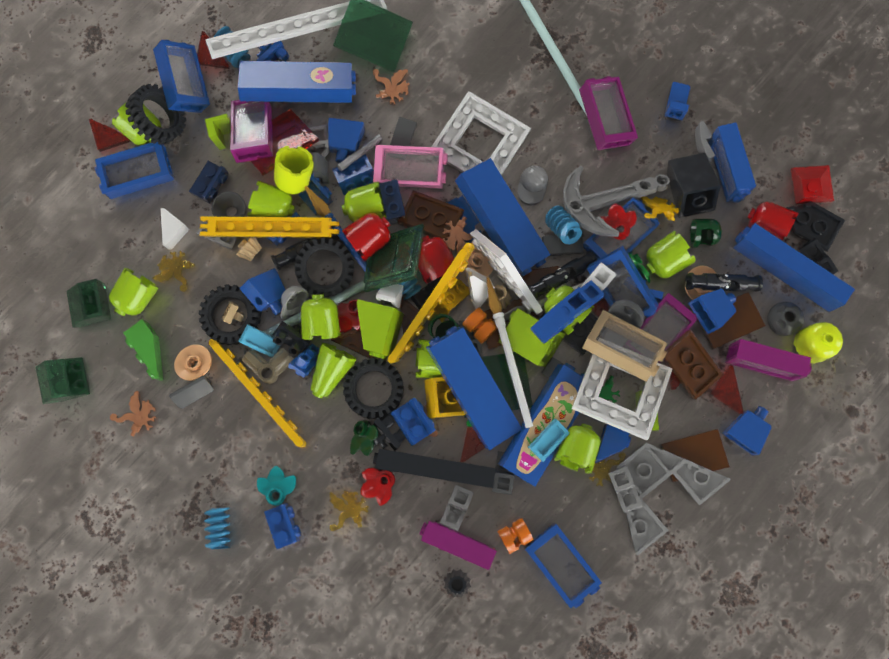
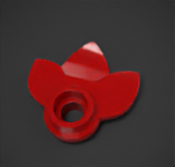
M616 203L610 207L608 216H601L612 228L617 230L621 227L624 229L623 232H619L618 237H613L617 240L626 239L630 234V228L637 221L635 211L626 213L624 208Z
M357 299L349 301L348 304L341 303L337 306L340 332H347L352 327L357 331L360 329L358 309L354 311L357 308Z
M374 467L364 470L362 475L367 481L361 487V495L366 498L376 497L380 506L386 504L392 497L391 487L395 484L394 474L391 471H380ZM382 477H386L388 483H384Z

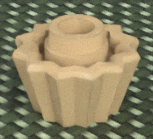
M250 237L249 240L244 238L238 245L240 250L236 255L251 261L262 247L255 237Z
M496 285L494 290L502 309H506L512 299L510 292L503 285ZM488 296V298L486 299V301L488 302V303H487V306H489V296Z

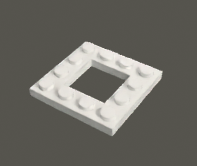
M468 91L431 147L443 148L445 153L448 154L447 164L462 173L482 163L483 161L456 146L475 118L504 135L490 157L502 175L528 136L531 128Z
M598 339L602 344L646 367H649L652 361L607 341ZM592 354L571 409L648 440L672 368L660 363L656 364L660 367L654 377L650 376L648 381L645 382L634 412L598 397L610 366L626 373L628 372Z

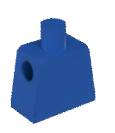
M336 118L328 119L329 149L331 153H336L335 161L337 163H341L347 158V155H351L359 149L365 133L364 122Z
M275 268L248 279L240 287V290L258 311L270 308L275 316L281 314L283 306L280 302L282 294L286 289Z
M723 289L706 293L688 303L707 334L721 328L736 313V308L733 305L736 302L735 295L732 293L726 294Z
M758 406L754 413L749 410L743 411L722 434L751 455H759L772 427L764 421L769 411L761 406Z

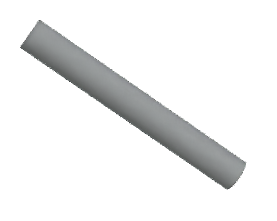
M380 135L375 136L339 163L337 168L343 171L383 140Z

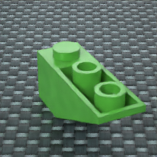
M141 319L123 332L126 336L125 342L131 349H135L137 352L135 356L139 362L145 363L148 368L146 370L148 375L152 379L155 378L162 381L164 378L159 337L151 325Z

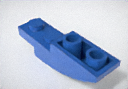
M591 280L561 300L537 321L530 330L544 344L570 325L575 318L601 300L605 294Z

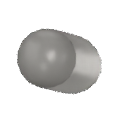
M530 166L523 171L517 193L524 203L537 204L543 200L548 185L546 171L540 166Z
M291 286L283 292L281 297L283 307L280 314L282 320H286L301 312L302 304L309 297L307 290L301 286Z

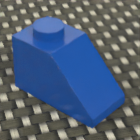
M605 424L600 437L601 442L595 463L621 452L625 447L628 448L631 442L629 433Z

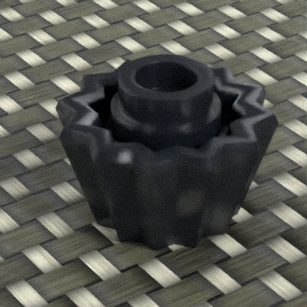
M453 569L451 573H447V578L444 579V588L447 590V594H452L454 598L457 596L462 598L463 594H468V589L471 587V579L461 569L458 571Z

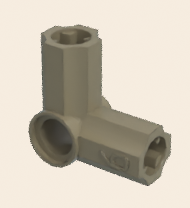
M281 348L267 362L256 350L252 349L244 355L242 361L265 384L270 385L277 381L278 376L294 358L285 349ZM271 370V377L264 378V373Z

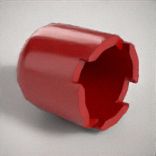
M767 201L759 204L756 209L752 207L747 218L751 219L749 228L756 223L780 240H784L795 222V219H792V217L796 218L799 213Z
M367 213L344 228L342 232L346 235L354 249L363 254L361 258L365 261L389 242L391 233L388 227L391 225L384 216L380 218L375 213Z
M427 235L418 240L420 244L413 250V258L425 284L443 276L455 259L447 243L441 237L430 238Z

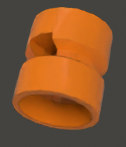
M480 307L473 311L462 323L469 332H474V338L480 344L485 342L498 329L492 319H487V314Z
M522 518L513 522L512 527L506 526L497 531L509 554L517 551L521 544L526 546L534 541Z

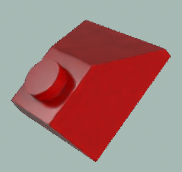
M829 165L791 168L796 204L834 201Z

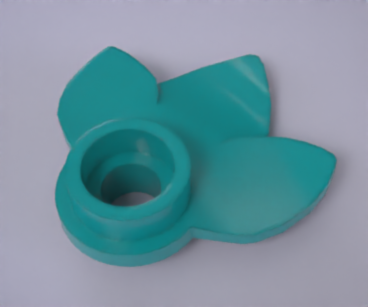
M274 466L271 469L267 478H257L258 491L266 496L269 504L274 506L282 504L286 495L292 493L296 486V476L285 477L284 472L278 466ZM275 492L279 493L278 499L273 498Z

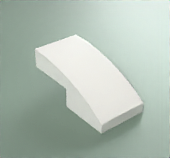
M601 262L580 288L592 280L603 291L617 274Z

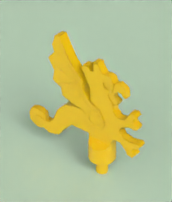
M646 196L640 197L642 203L653 209L652 214H644L645 218H656L657 214L664 213L668 220L674 221L675 214L673 212L679 213V208H674L675 205L673 203L668 205L667 199L656 196L652 199Z

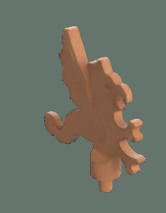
M374 69L373 75L375 80L383 83L385 86L384 90L379 91V94L375 95L376 98L391 97L389 103L394 105L396 104L394 98H397L399 102L403 100V97H399V94L406 92L405 95H408L409 83H406V80L402 83L401 81L408 73V69L399 70L394 73L393 77H391V82L386 77H379V70Z
M466 217L459 220L455 227L452 225L451 220L449 223H445L450 227V230L444 228V232H442L443 234L449 233L447 240L443 239L450 250L454 251L456 248L457 254L466 244L465 241L473 238L471 234L463 231L466 225Z
M135 391L134 395L130 397L129 402L130 410L133 413H126L120 418H117L118 416L113 413L110 415V419L117 423L127 420L134 422L131 430H133L131 436L134 437L135 433H139L143 425H146L148 431L150 428H153V426L148 424V421L155 422L154 419L156 417L149 418L148 415L151 414V410L155 412L156 409L152 407L149 400L147 402L143 400L140 411L139 391Z

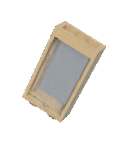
M603 310L588 335L583 349L647 382L650 376L654 377L660 367L656 365L658 361L662 362L666 356L667 351L664 349L667 343Z

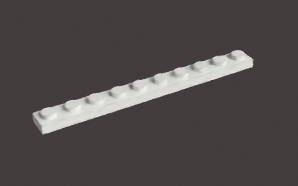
M352 0L205 40L211 58L215 59L386 13L387 6L384 0Z

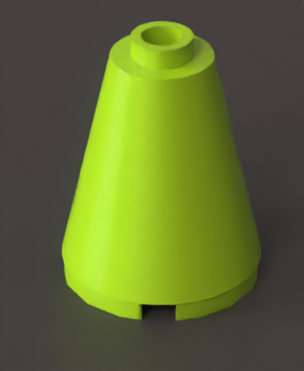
M322 342L310 387L313 391L312 394L321 399L323 396L328 397L355 364L356 358L344 350L336 349L334 345Z

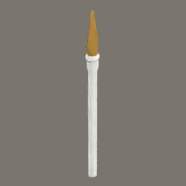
M487 277L489 307L494 314L493 319H495L494 321L499 331L525 428L533 427V423L505 327L504 313L489 277Z

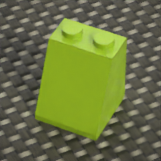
M358 299L357 309L363 349L370 351L369 355L386 360V356L389 357L396 346L404 313L393 307Z
M517 308L516 311L514 310L509 317L510 322L506 327L512 351L537 366L546 367L566 334L560 331L543 344L530 330L540 319Z

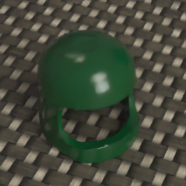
M692 220L690 226L691 248H697L700 244L713 246L720 241L722 228L717 220Z
M439 313L430 320L427 330L435 338L432 333L434 323L440 318H448L449 320L440 323L435 331V337L439 336L441 338L446 335L448 329L453 326L458 328L460 325L451 316Z

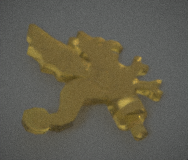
M175 251L173 253L170 252L173 258L166 259L167 255H164L160 261L161 263L157 264L162 272L152 277V279L163 282L164 280L168 281L174 275L178 281L183 283L180 286V291L185 292L187 290V280L182 276V269L195 267V263L182 260V257L185 256V253H182V251H179V257H176Z
M621 452L618 456L619 460L610 459L605 462L604 459L598 462V465L595 463L592 471L595 476L589 477V479L593 482L594 479L598 478L599 482L596 486L600 485L601 487L603 486L602 479L612 483L608 473H610L609 471L612 466L623 462L626 454Z
M344 491L345 495L342 494V498L347 501L348 505L344 503V500L330 492V503L334 505V509L344 511L339 516L338 525H330L329 529L331 531L342 528L345 519L350 517L353 518L358 528L362 527L360 512L365 511L368 513L367 509L369 506L361 508L365 501L362 497L361 502H356L357 498L354 496L358 495L357 492L348 493Z

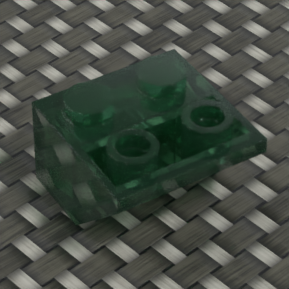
M98 279L79 282L66 291L72 328L111 320L105 283Z
M83 357L46 360L35 367L43 404L64 402L90 394Z

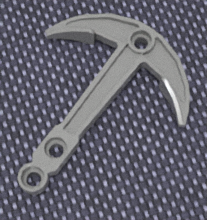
M580 166L569 175L563 190L564 207L567 213L579 223L581 228L597 235L618 237L619 231L608 225L600 216H597L595 219L591 211L633 197H645L656 193V191L662 192L668 188L670 179L666 175L660 174L655 178L649 177L629 185L581 196L579 191L580 176L584 167Z

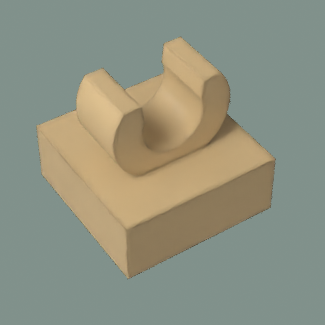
M229 301L222 319L224 322L231 324L233 319L242 322L245 315L243 312L238 311L237 303Z

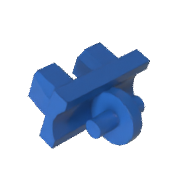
M282 41L258 47L260 52L257 54L258 59L256 61H275L278 58L280 61L286 62L289 59V54L285 50Z
M311 344L289 363L288 368L294 369L295 373L303 378L308 376L315 368L319 348Z

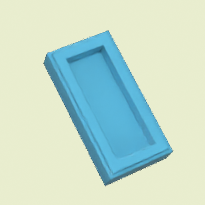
M247 324L239 339L240 343L271 358L280 348V346L273 342V336Z
M554 419L528 448L544 462L570 432L557 419Z

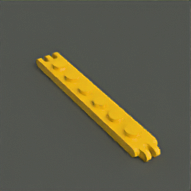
M200 217V221L207 222V224H200V229H207V232H200L199 236L331 238V234H339V229H332V227H338L339 222L325 217Z
M466 243L459 251L389 355V363L399 362L405 352H409L414 345L413 340L416 336L419 337L425 329L423 326L425 322L432 319L436 313L434 310L436 306L442 304L447 296L445 293L448 288L451 289L457 282L456 276L468 266L467 260L475 248L474 244Z
M210 339L209 345L294 444L297 447L304 448L306 441L296 431L298 429L296 424L291 419L289 421L286 420L283 416L286 414L279 405L276 407L271 402L273 398L267 391L262 392L259 389L260 383L253 376L250 378L246 374L248 369L241 362L238 364L234 360L236 356L229 348L225 349L219 342Z

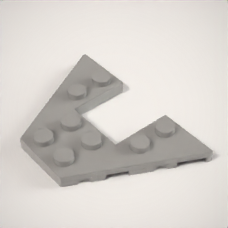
M647 442L616 466V470L628 467L643 507L626 513L636 555L638 556L668 531L642 499L673 474L698 505H701L731 479Z

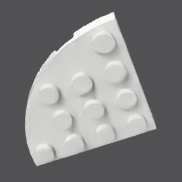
M477 229L470 233L474 239L472 243L477 250H480L489 259L488 263L490 266L498 271L499 274L497 276L501 282L506 284L511 291L513 290L521 298L522 304L527 311L532 310L536 315L543 311L507 254Z

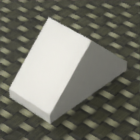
M161 208L163 246L170 250L176 246L190 229L165 208Z
M468 267L465 269L471 302L476 310L488 298L487 277Z
M385 281L376 295L378 303L400 311L403 285Z

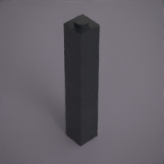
M379 449L378 453L375 452L373 464H376V469L493 488L496 468Z

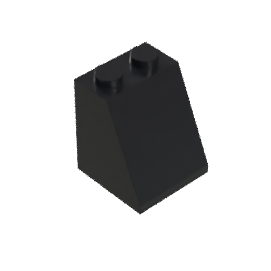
M694 154L669 160L667 177L670 179L669 184L675 206L679 208L678 217L682 218L714 211L721 184L706 154Z

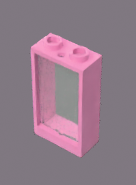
M376 145L373 183H384L396 179L399 187L442 189L443 184H446L444 165H447L448 154L445 153L443 148Z

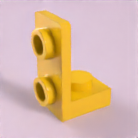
M458 279L451 289L448 288L445 293L447 295L442 304L436 306L434 309L436 313L434 315L439 313L449 315L453 308L470 295L469 287ZM440 318L439 320L443 322L447 318Z

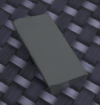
M201 376L171 393L169 397L179 408L183 409L213 392L214 387L209 378Z

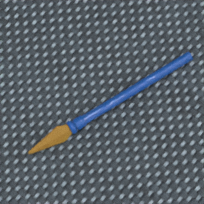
M305 186V190L317 214L325 218H332V221H337L333 217V213L330 212L328 205L308 186ZM340 226L332 227V229H339L337 236L376 288L380 290L383 283L366 260L364 261L361 258L360 252L356 251L348 241L346 235L342 232V228Z

